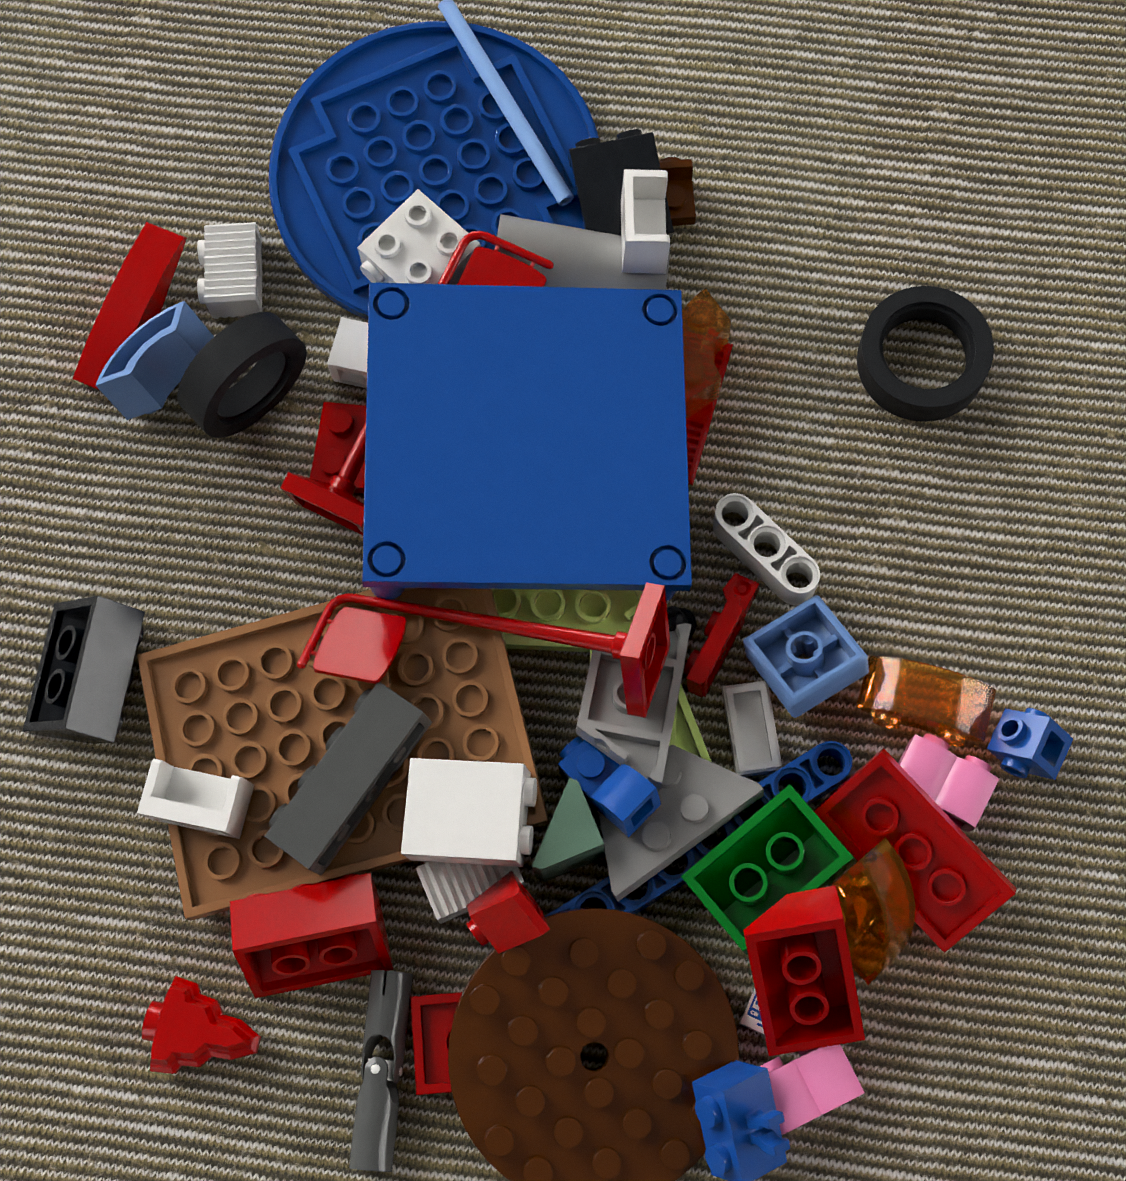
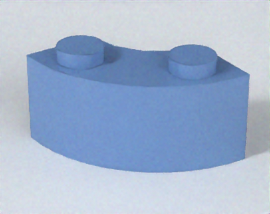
M185 301L175 304L141 325L118 347L104 366L97 380L96 387L127 420L144 414H152L163 408L168 395L180 383L189 364L214 336Z

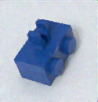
M735 1060L692 1082L696 1100L695 1112L701 1124L706 1147L705 1159L711 1170V1175L727 1181H754L787 1162L785 1151L790 1149L789 1139L782 1138L779 1124L785 1122L783 1112L776 1110L768 1068Z

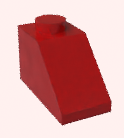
M512 870L466 905L471 918L466 923L468 929L483 947L490 942L498 954L540 937L550 930L540 906Z

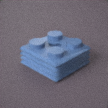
M818 595L811 597L743 640L746 657L794 718L799 717L869 673L868 656ZM804 653L809 659H799L798 656Z

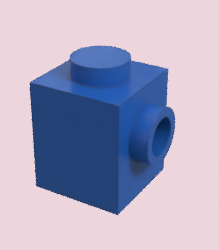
M579 736L568 743L559 754L562 758L558 763L559 774L567 782L569 777L579 782L590 807L592 805L588 802V797L620 766Z

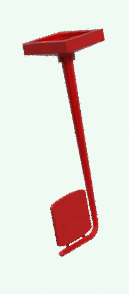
M479 230L470 232L461 239L438 284L450 283L466 247L470 242L479 239L487 241L496 247L494 250L485 247H475L457 285L544 287L547 279L542 273L534 269V266L537 264L546 269H552L554 263L495 235ZM502 248L531 261L530 266L511 256L498 252L499 249ZM366 422L339 474L333 475L329 483L288 472L280 487L296 505L362 536L364 529V505L354 498L353 494L357 488L354 482L365 461Z
M646 582L628 633L618 631L615 635L345 593L330 600L325 607L297 662V667L304 669L311 655L315 656L313 664L315 673L373 684L381 681L399 650L406 631L407 621L402 616L346 606L338 612L333 620H330L337 606L352 602L611 653L613 659L620 660L627 714L646 718L671 646L665 585ZM330 624L321 641L318 651H314L326 625Z

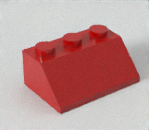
M371 872L361 875L348 874L336 880L317 884H300L288 890L268 894L256 893L244 899L230 901L232 951L255 998L371 975V970H394L380 898Z
M836 885L786 894L743 930L768 1055L775 1056L865 1040L845 922Z

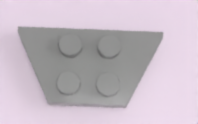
M687 623L678 624L675 631L669 632L671 646L646 718L627 714L620 660L613 659L611 653L593 650L576 726V734L619 765L625 764L635 769L656 786L657 790H661L691 630V624Z
M669 746L661 790H657L661 805L629 838L599 812L611 891L617 902L763 797L764 789L755 781L679 747Z

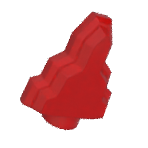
M175 976L164 1002L152 1001L150 1003L142 1026V1039L153 1042L150 1071L176 1074L182 1066L202 1067L212 1057L234 1060L253 1055L258 1052L261 1036L242 1019L224 1015L219 1001L202 995L198 983Z

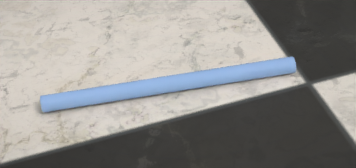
M442 0L438 5L439 10L559 206L567 205L573 200V194L453 0Z

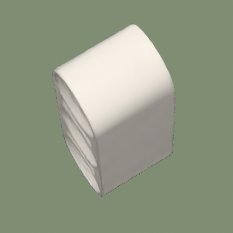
M738 493L727 494L722 497L716 504L713 530L717 538L787 604L797 606L813 597L820 579L819 566L814 559L748 497ZM727 513H738L745 519V523L739 526H731L722 517ZM762 542L770 543L777 550V554L770 557L761 556L756 552L754 546ZM790 573H801L806 576L809 585L803 588L794 587L787 581L786 576Z

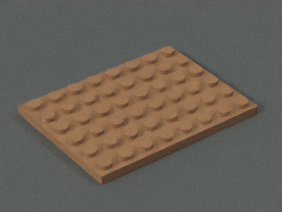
M405 588L399 597L393 599L499 617L492 589ZM371 589L360 593H356L360 595L376 597L371 591ZM330 601L138 654V663L156 759L163 760L174 767L231 779L232 775L243 777L254 784L240 839L168 824L185 919L192 921L229 911L230 901L244 899L252 894H268L292 889L300 884L322 883L339 879L348 874L361 875L411 861L401 854L410 758L524 764L531 772L530 778L537 779L535 807L528 806L527 825L535 828L549 824V816L503 632L352 602L343 603L335 608L330 620H333L345 606L405 617L407 625L402 643L390 668L380 682L424 712L432 721V724L322 875L303 866L264 836L270 830L269 821L275 811L281 805L289 804L299 790L297 785L303 773L310 766H317L327 752L326 744L330 736L339 727H345L355 714L354 706L358 698L364 691L373 689L376 685L315 673L313 668L315 656L311 655L304 669L297 667V662L325 607ZM330 624L326 625L314 651H318L321 641Z

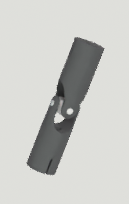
M371 970L361 1063L363 1084L360 1087L356 1100L349 1160L350 1169L377 1172H392L399 1114L397 1083H399L402 1075L407 1039L410 997L413 984V974ZM384 1038H388L392 1044L394 1061L389 1058H372L375 1047Z

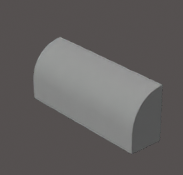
M500 214L497 237L554 263L552 269H546L537 264L534 266V269L542 273L547 279L544 287L665 290L670 249L666 274L622 273L621 235ZM500 248L498 251L508 256H511L529 266L531 264V261L526 260L502 248Z

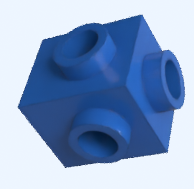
M1005 708L997 727L992 733L987 750L1002 762L1000 765L1001 769L1013 776L1027 778L1028 774L1056 780L1073 738L1049 715L1042 711L1026 708L1025 712Z

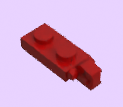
M734 573L723 588V597L726 604L721 613L713 612L704 631V635L708 637L701 651L696 649L692 651L684 667L683 674L687 675L686 680L689 692L701 698L703 696L706 697L745 623L746 614L759 592V583L756 581L754 582L738 573Z

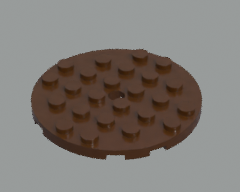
M597 907L576 908L547 916L545 919L550 930L542 936L499 954L493 948L476 968L460 996L453 1016L448 1050L449 1078L458 1114L466 1132L486 1160L510 1181H675L684 1175L698 1162L706 1150L701 1124L695 1112L696 1100L692 1082L735 1060L739 1061L738 1035L729 1000L721 983L700 954L671 930L650 919L630 912ZM591 1042H599L607 1049L606 1063L595 1069L584 1067L580 1059L583 1047Z

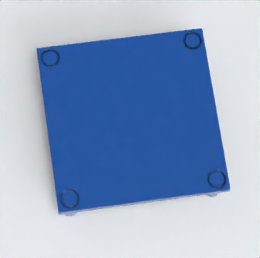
M369 283L363 587H370L373 594L378 598L391 600L399 597L405 588L640 590L643 593L647 582L665 585L666 602L675 595L676 591H690L692 573L681 290Z

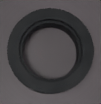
M934 286L906 288L885 298L870 314L858 347V373L870 397L891 414L907 420L921 422L945 419L967 407L980 391L993 361V337L982 313L963 296L948 289ZM922 319L940 323L950 329L960 340L965 351V370L957 380L941 388L922 389L908 385L892 373L885 361L883 341L888 333L896 326L911 320Z
M258 312L245 316L219 332L194 357L180 381L177 393L178 403L202 430L211 437L223 438L239 433L259 421L290 391L304 367L307 356L306 346L274 313ZM256 363L255 366L247 373V375H245L234 386L229 388L245 370H247L250 366Z

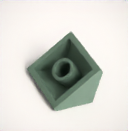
M570 777L532 864L536 879L543 882L605 858L604 842L581 786L577 780Z

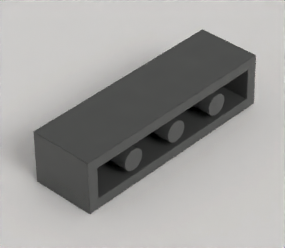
M378 682L373 689L364 691L358 698L354 706L355 714L345 727H339L330 736L326 744L327 752L317 766L312 765L303 773L297 785L299 790L289 804L285 803L275 811L269 821L270 830L264 836L303 866L319 875L324 873L432 724V721L424 712L381 682Z

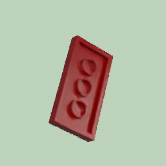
M884 748L814 810L816 815L843 846L944 953L1016 894V887Z

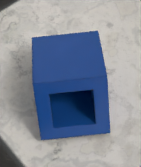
M621 764L588 797V802L628 838L661 805L657 787L635 769L625 764Z

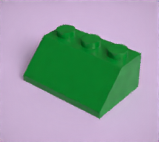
M789 784L686 871L681 878L740 949L748 955L743 932L746 927L786 894L828 887L854 864V857Z

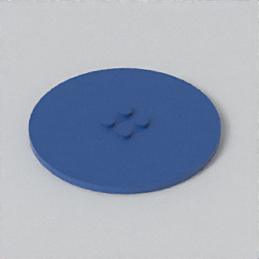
M447 21L408 23L370 34L331 56L301 85L285 110L274 137L269 163V192L274 218L287 250L305 277L321 293L352 314L368 320L369 283L372 282L360 270L362 263L357 247L417 189L468 233L480 230L497 236L500 214L585 229L568 155L569 149L576 148L575 144L588 138H599L590 111L576 87L550 59L533 47L495 29L467 23L573 194V200L564 206H559ZM477 240L481 247L495 249V245L484 240Z

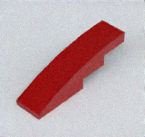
M145 223L106 295L72 379L98 389L96 387L97 380L113 353L135 330L151 319L152 316L161 312L187 240L186 237L154 224Z

